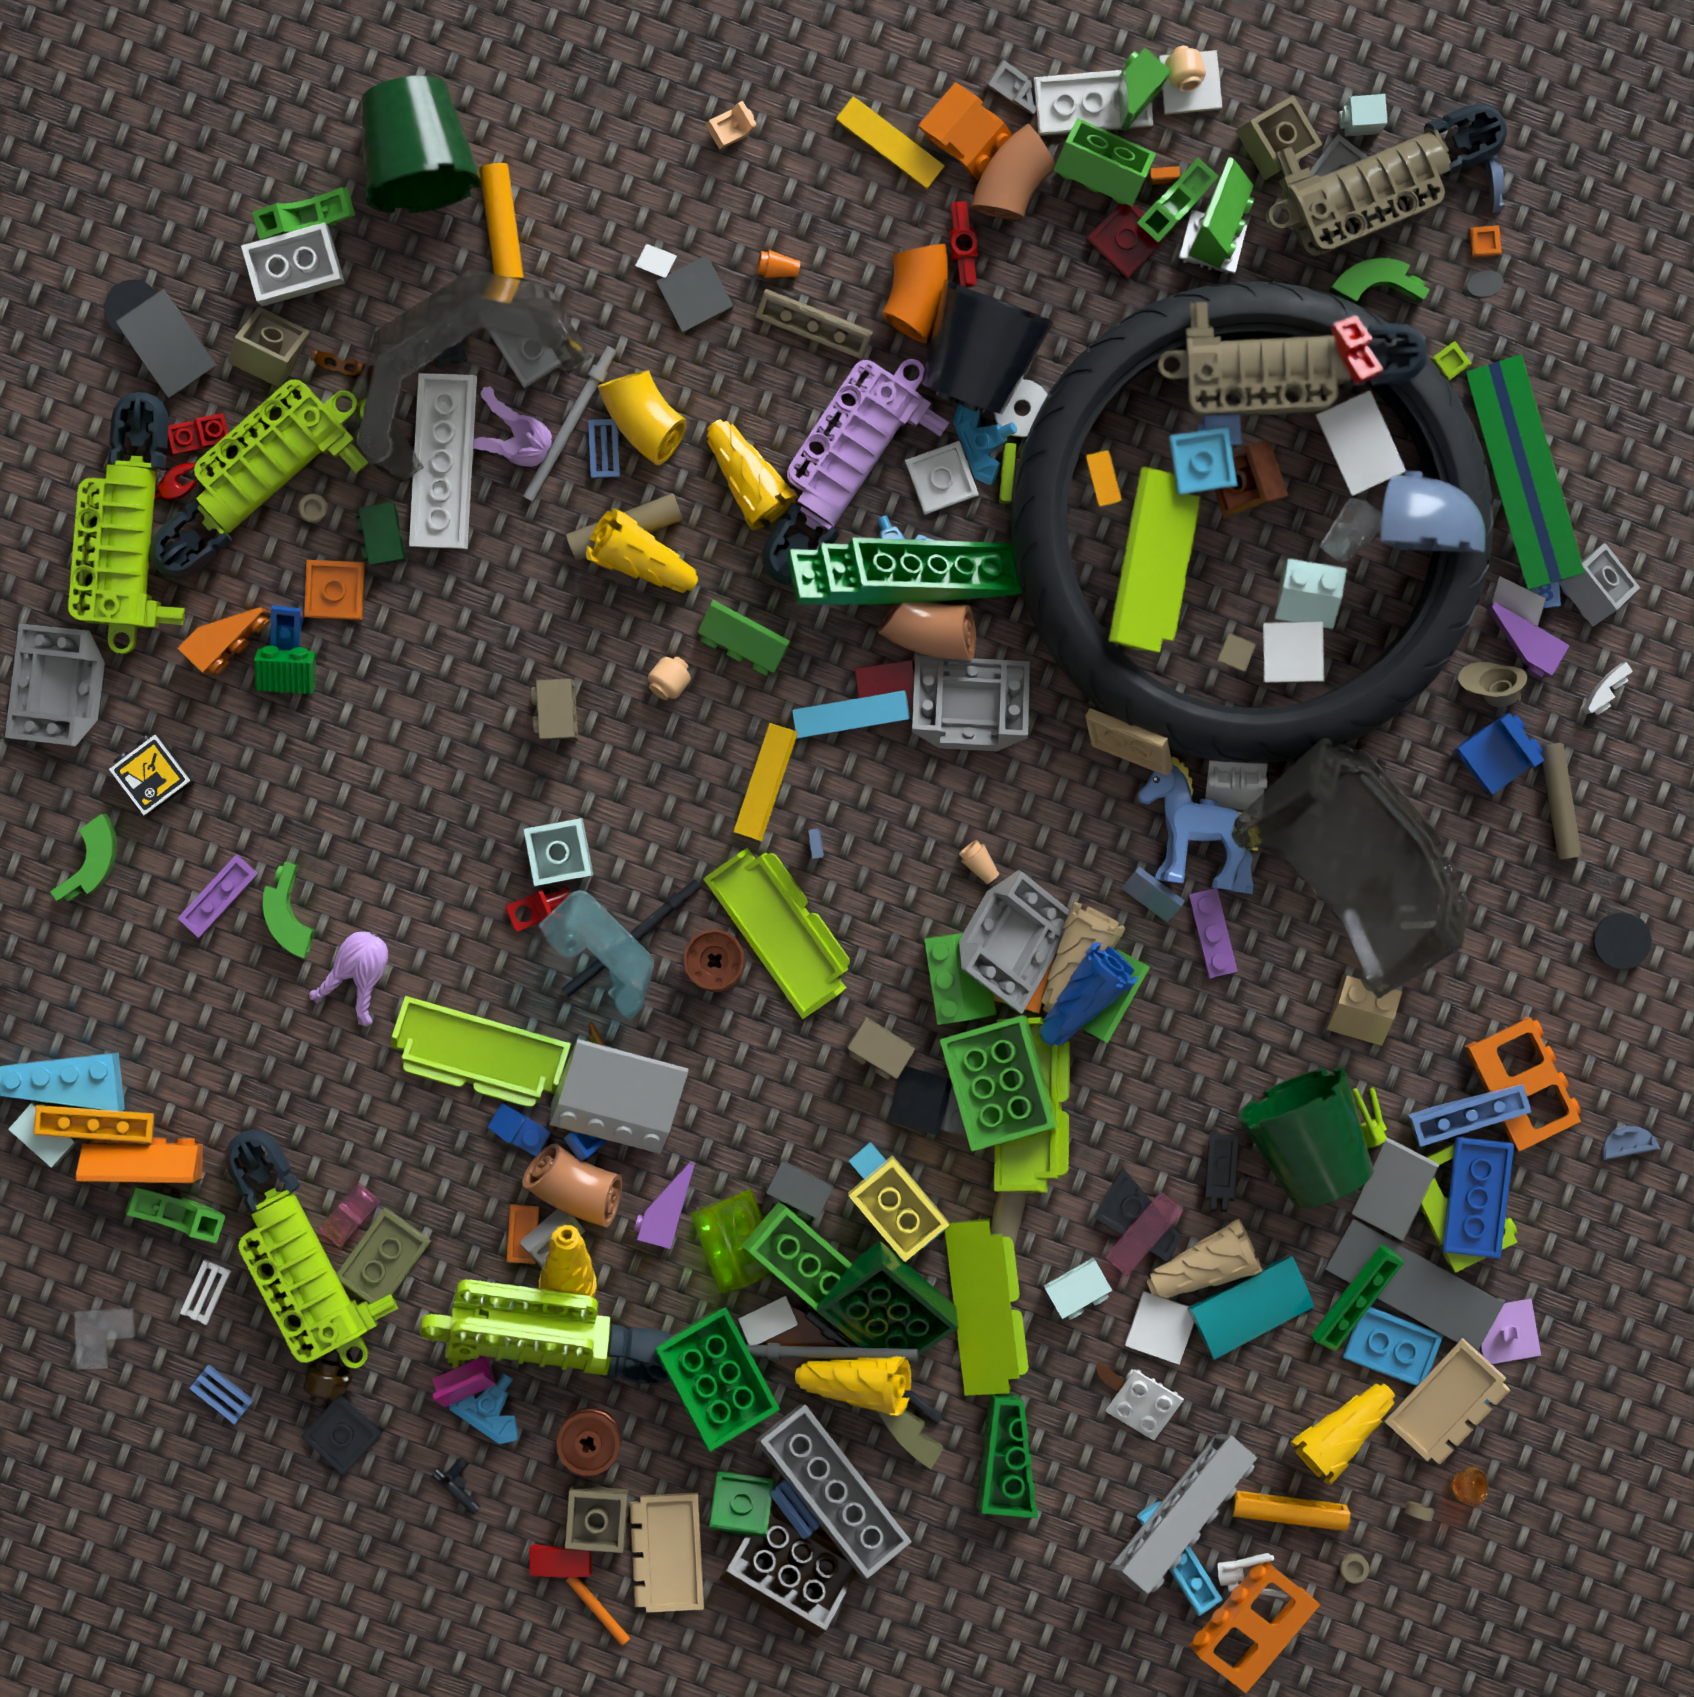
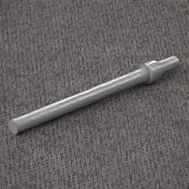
M607 346L597 365L593 364L588 373L590 377L548 450L546 458L539 466L523 495L528 500L534 501L600 382H604L608 375L607 369L617 353L615 349Z

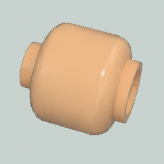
M1188 46L1175 48L1165 61V66L1171 70L1168 77L1170 84L1182 92L1197 89L1206 76L1200 52Z
M663 657L648 675L650 690L663 700L679 697L691 681V676L687 670L688 664L679 657H674V659Z

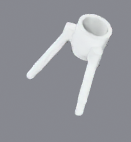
M1265 1553L1237 1561L1218 1563L1220 1585H1228L1229 1592H1232L1235 1587L1240 1585L1238 1581L1244 1580L1243 1568L1273 1561L1274 1556ZM1265 1588L1260 1593L1262 1595L1282 1598L1288 1596L1286 1592Z

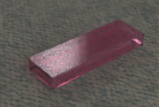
M1160 1192L1104 1257L1124 1275L1128 1276L1181 1215L1183 1210L1165 1194Z

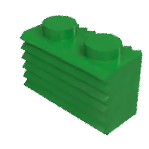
M265 646L257 650L254 659L256 691L296 692L298 694H312L314 692L317 680L316 652L308 651L303 647H296L292 650H279L276 646Z

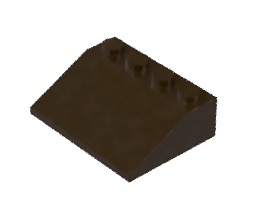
M771 1501L767 1537L744 1534L719 1580L818 1638L827 1630L857 1572L829 1535L816 1529L809 1537L803 1539L779 1506Z

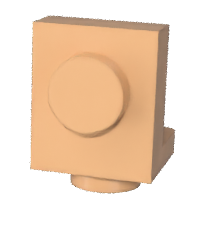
M741 101L732 110L709 120L705 126L719 149H722L747 137L756 127V122L752 112Z

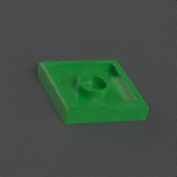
M717 1471L709 1529L767 1537L772 1500L769 1492L773 1490L774 1479Z

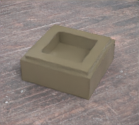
M1228 633L1217 661L1245 672L1256 644Z

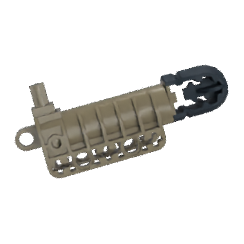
M1474 104L1444 115L1442 120L1435 119L1426 123L1424 134L1322 177H1319L1318 174L1311 177L1309 168L1301 170L1292 147L1283 149L1275 153L1285 176L1279 181L1283 190V201L1274 204L1266 212V222L1274 230H1283L1292 226L1303 252L1310 257H1317L1417 215L1443 200L1445 190L1440 179L1441 175L1444 177L1454 175L1460 169H1468L1489 160L1500 151L1507 135L1504 118L1499 111L1488 105ZM1473 121L1472 128L1466 130L1464 126ZM1456 124L1459 128L1457 134L1452 136L1456 148H1464L1470 151L1469 155L1463 154L1450 161L1447 154L1449 151L1445 140L1442 141L1440 133L1447 131ZM1478 141L1480 145L1472 149V143ZM1427 185H1429L1430 189L1435 188L1437 190V194L1434 195V201ZM1423 195L1424 199L1418 201L1417 196ZM1410 200L1411 206L1407 207L1408 212H1406V206L1404 202ZM1391 206L1392 212L1386 214L1385 209ZM1281 208L1287 213V221L1284 224H1278L1274 221L1273 212L1275 209ZM1380 212L1382 223H1380V219H1375L1366 224L1364 217L1369 218ZM1358 222L1359 228L1355 229L1354 231V226L1352 224ZM1339 228L1340 234L1335 236L1334 231ZM1325 229L1329 241L1321 242L1320 238L1326 236V234L1323 232V230ZM1313 241L1319 251H1316L1314 247L1309 248L1308 243Z
M1207 302L1190 303L1191 329L1186 330V350L1166 352L1161 356L1158 364L1159 372L1165 378L1188 379L1189 409L1194 416L1199 418L1235 414L1252 416L1322 412L1327 410L1334 402L1337 395V384H1347L1350 381L1352 385H1364L1367 382L1364 381L1359 384L1354 382L1340 356L1334 336L1220 342V337H1214V328H1208ZM1403 324L1370 325L1366 329L1372 339H1385L1378 347L1371 348V352L1382 367H1386L1387 362L1396 361V364L1390 365L1387 370H1382L1379 376L1369 379L1372 384L1401 383L1409 381L1420 374L1426 365L1428 353L1425 339L1416 329ZM1395 338L1404 339L1397 340L1395 346H1386V343H1392ZM1168 357H1175L1179 360L1180 369L1176 373H1168L1164 370L1163 362ZM1397 366H1406V368L1398 369ZM1322 390L1323 395H1328L1326 401L1322 402L1319 396H1315L1317 391ZM1289 391L1295 392L1299 397V402L1294 404L1287 402L1284 394ZM1279 392L1278 397L1274 398L1273 394ZM1246 393H1249L1248 400H1249V399H1253V400H1250V401H1251V404H1249L1248 406H1245L1246 401H1247V394H1246ZM1259 393H1263L1264 398L1268 399L1265 405H1261V401L1256 399ZM1230 394L1236 395L1240 400V404L1235 407L1229 406L1225 402V397ZM1217 395H1220L1218 401L1219 408H1216L1217 401L1214 399ZM1200 396H1204L1205 401L1208 402L1206 408H1201V403L1198 402ZM1307 396H1311V397H1310V400H1311V401H1308L1307 403H1305L1306 397H1307Z

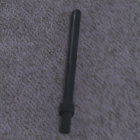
M694 879L678 893H672L666 898L667 902L566 984L562 988L564 993L570 997L674 910L678 912L686 905L685 901L702 888L700 884Z
M812 1308L807 1311L804 1317L820 1330V1334L828 1341L833 1340L840 1347L859 1348L842 1334L836 1326L825 1320ZM905 1390L903 1398H909V1404L935 1425L941 1421L943 1416L912 1390Z

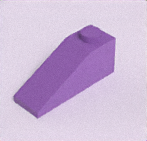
M1496 602L1491 603L1487 610L1522 663L1529 666L1527 671L1539 678H1542L1543 675L1546 677L1552 676L1570 645Z
M689 1162L646 1209L644 1216L638 1214L634 1231L639 1233L637 1240L671 1249L695 1163Z

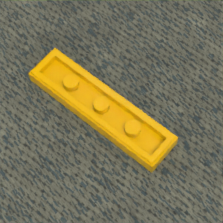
M854 96L836 118L838 123L926 190H928L945 167V165Z
M769 723L733 832L762 841L798 734L797 731Z

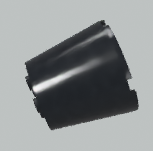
M945 280L921 384L937 390L935 396L956 403L962 400V406L973 411L985 413V410L1003 414L1054 321Z

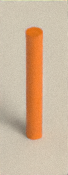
M568 1577L565 1580L620 1645H624L630 1637L578 1577Z

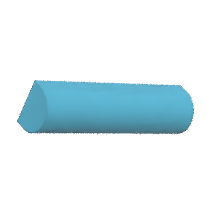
M1161 1502L1150 1505L1137 1515V1519L1142 1526ZM1187 1545L1180 1554L1182 1559L1174 1569L1171 1570L1169 1568L1196 1614L1200 1616L1223 1599L1191 1547Z

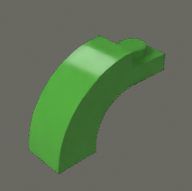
M1197 157L1173 186L1153 204L1137 223L1157 242H1160L1196 205L1219 176Z
M344 187L308 200L286 204L275 203L252 212L260 240L324 222L330 228L336 226L337 222L355 216L349 190Z
M1374 258L1359 262L1347 269L1335 281L1328 292L1355 304L1365 290L1376 286H1386L1420 304L1430 289L1425 287L1426 283L1420 278L1410 275V277L1405 276L1410 267L1409 264L1396 259Z
M107 814L99 815L78 830L86 844L85 862L74 876L50 891L56 901L66 900L67 903L82 894L80 888H83L86 894H93L109 878L117 857V837L112 821Z
M284 862V866H279L275 875L274 882L278 883L277 888L265 886L263 893L264 917L270 932L280 945L296 956L308 958L316 930L301 924L295 918L290 905L291 892L300 865Z
M135 1185L133 1186L125 1211L128 1216L163 1224L180 1230L190 1237L217 1243L225 1219L224 1214L201 1203L164 1191H154Z

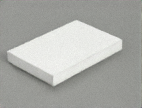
M1371 391L1315 415L1351 496L1406 471Z

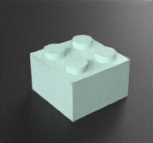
M582 818L524 829L534 886L593 875Z

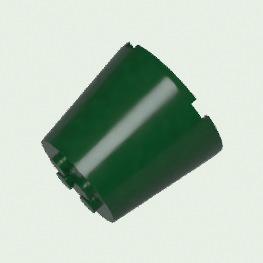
M406 76L377 84L363 94L361 108L366 203L370 208L385 213H394L395 208H408L409 213L425 212L462 201L472 195V188L480 187V174L445 81L432 76Z
M1322 1068L1287 1079L1264 1091L1265 1098L1257 1103L1254 1100L1249 1101L1238 1115L1241 1125L1294 1206L1298 1208L1324 1205L1349 1195L1364 1185L1374 1173L1349 1079L1342 1068H1335L1332 1070L1333 1073H1328L1326 1068Z

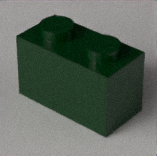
M388 502L359 508L360 515L355 516L358 533L363 532L365 544H361L363 560L368 561L372 567L406 561L396 504Z

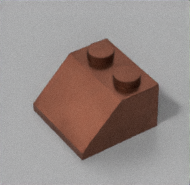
M1270 440L1250 444L1232 451L1237 486L1214 489L1223 518L1288 496Z

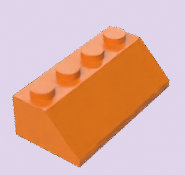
M159 1137L152 1138V1143L108 1142V1140L91 1139V1142L82 1144L76 1181L193 1183L202 1178L203 1144L195 1143V1138H177V1143H166V1138Z

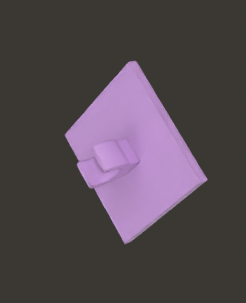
M1531 1298L1504 1303L1481 1345L1482 1356L1491 1364L1541 1356Z

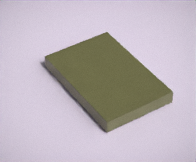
M384 1207L337 1272V1276L341 1284L371 1304L389 1294L393 1295L432 1240Z

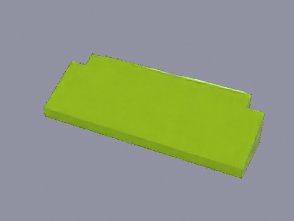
M1148 467L1141 468L1109 641L1134 650L1160 652L1162 640L1173 641L1177 630L1186 581V570L1190 560L1199 512L1200 497L1190 493L1178 495L1174 474Z
M746 848L703 878L802 1019L846 989L839 976L848 970L850 964L849 957L820 916L816 913L809 914L805 908L808 903L806 896L777 855L765 852L755 859L750 850Z
M408 996L404 998L391 1037V1047L404 1051L401 1063L405 1072L454 1087H462L468 1082L474 1084V1090L479 1094L531 1108L536 1102H540L543 1091L555 1094L571 1047V1043Z
M1040 1017L1028 1018V1022L1059 1128L995 1145V1192L1048 1193V1179H1061V1176L1068 1172L1069 1115L1067 1112L1062 1111V1102H1066L1069 1098L1070 1042L1068 1040L1063 1045L1049 1046L1043 1042L1040 1037V1027L1043 1024V1018ZM997 1019V1023L1008 1019Z
M990 1218L952 1222L945 1228L953 1302L957 1311V1335L965 1396L1010 1394L1011 1387L1008 1379H1019L1020 1375L1027 1373L1029 1368L1023 1316L1019 1310H1012L1011 1302L1016 1301L1020 1296L1014 1242L1008 1236L1003 1237V1233L991 1234Z

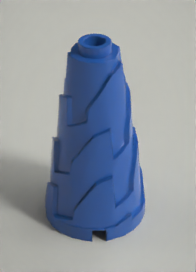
M1098 942L1093 943L1085 951L1086 955L1071 975L1066 987L1056 999L1057 1002L1042 1021L1040 1037L1043 1042L1049 1046L1065 1044L1086 1023L1090 1022L1107 1006L1115 1002L1123 993L1131 990L1137 982V976L1130 977L1135 970L1117 951L1109 946L1105 951H1102L1099 948L1103 943Z

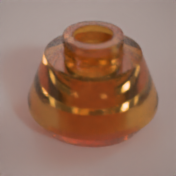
M1470 1466L1455 1475L1451 1483V1490L1459 1501L1472 1506H1478L1482 1504L1488 1495V1480L1484 1472L1478 1467Z

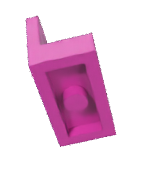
M483 1356L433 1378L436 1393L432 1394L434 1401L443 1407H447L495 1386L496 1382L488 1359Z

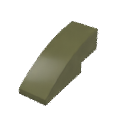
M906 1409L899 1416L888 1415L878 1411L885 1425L901 1446L919 1462L932 1469L943 1451V1446L921 1432L925 1425L924 1420Z

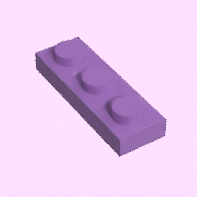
M235 855L184 910L178 919L200 938L258 876V873L239 855Z
M1217 888L1188 894L1208 977L1214 978L1238 972Z

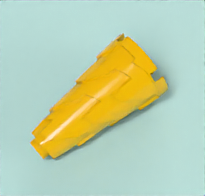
M720 419L707 428L709 431L707 442L715 454L718 464L728 481V486L751 530L764 527V524L761 522L764 518L772 523L785 514L791 503H796L795 499H799L795 490L791 489L777 471L745 440L733 423L730 425L728 421L723 422Z
M612 508V512L607 511L602 516L589 538L595 542L594 549L587 546L586 558L599 566L611 571L615 569L636 579L639 577L659 587L665 586L681 593L687 590L692 591L697 584L698 576L693 567L680 559L679 554L655 540L653 535L637 525V521L616 508Z
M569 1225L561 1226L551 1236L549 1253L546 1255L545 1266L542 1267L539 1278V1289L585 1295L594 1298L597 1288L596 1276L591 1258L586 1250L585 1242L579 1235L578 1229Z
M900 1356L890 1358H858V1360L808 1361L797 1368L795 1381L796 1384L800 1385V1388L805 1389L807 1392L844 1401L852 1406L899 1416L905 1411L909 1398H903L905 1390L911 1391V1369L908 1359Z
M1384 1383L1381 1386L1374 1384L1361 1395L1353 1397L1336 1412L1327 1415L1314 1427L1310 1426L1300 1435L1296 1436L1290 1444L1292 1447L1300 1445L1295 1450L1296 1454L1317 1477H1320L1322 1474L1328 1475L1323 1482L1331 1485L1347 1468L1348 1462L1359 1451L1364 1441L1383 1422L1381 1419L1395 1404L1393 1401L1395 1394Z

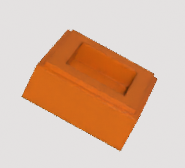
M1179 166L1151 168L1148 173L1149 184L1175 183L1180 178Z
M1499 225L1469 229L1471 258L1500 256L1502 254Z

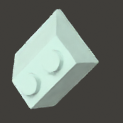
M1293 559L1284 561L1274 619L1288 622H1323V628L1333 629L1342 599L1347 569Z

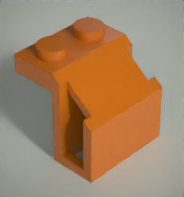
M955 82L918 126L929 141L957 159L968 174L978 180L994 154L1013 134L998 116L981 106L984 102L979 97Z

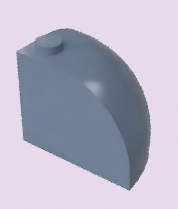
M1405 471L1404 476H1393L1391 478L1383 508L1382 542L1399 550L1485 552V528L1482 516L1475 503L1463 491L1443 481L1422 478V472Z

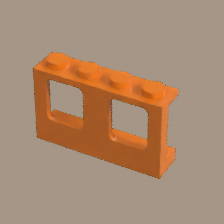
M1527 1016L1522 1018V1021L1479 1042L1474 1041L1464 1046L1486 1093L1523 1084L1526 1095L1529 1096L1553 1085L1567 1115L1539 1129L1533 1128L1527 1114L1502 1121L1501 1124L1510 1143L1514 1144V1150L1516 1151L1524 1150L1580 1123L1581 1120L1578 1114L1582 1113L1574 1097L1570 1099L1566 1088L1569 1087L1566 1077L1562 1072L1558 1073L1553 1064L1557 1061L1554 1052L1550 1046L1545 1047L1541 1036L1544 1035L1541 1025L1537 1020L1533 1021L1531 1017ZM1528 1033L1542 1063L1514 1077H1510L1497 1054V1048L1512 1039Z
M1270 1562L1254 1565L1240 1585L1233 1589L1225 1603L1214 1612L1210 1621L1195 1635L1189 1646L1199 1658L1247 1693L1320 1604L1305 1589L1297 1586L1274 1568ZM1269 1583H1274L1292 1598L1274 1620L1269 1623L1251 1609V1604ZM1236 1627L1255 1642L1234 1667H1231L1214 1654L1213 1651L1228 1631Z

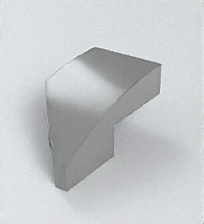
M1002 60L986 86L1023 110L1034 114L1036 112V105L1033 103L1031 80H1028L1026 75L1005 60Z

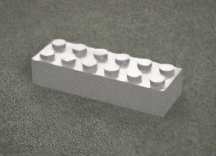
M799 1404L755 1440L860 1577L868 1579L912 1542L806 1404Z
M1216 1434L1111 1564L1109 1569L1135 1591L1149 1594L1151 1591H1157L1164 1582L1163 1575L1169 1568L1172 1570L1179 1564L1182 1559L1180 1554L1187 1545L1191 1547L1201 1535L1198 1531L1205 1523L1209 1524L1215 1519L1219 1512L1217 1510L1218 1506L1223 1500L1225 1502L1228 1501L1236 1492L1237 1488L1234 1486L1241 1478L1245 1479L1255 1467L1253 1463L1257 1457L1232 1435Z

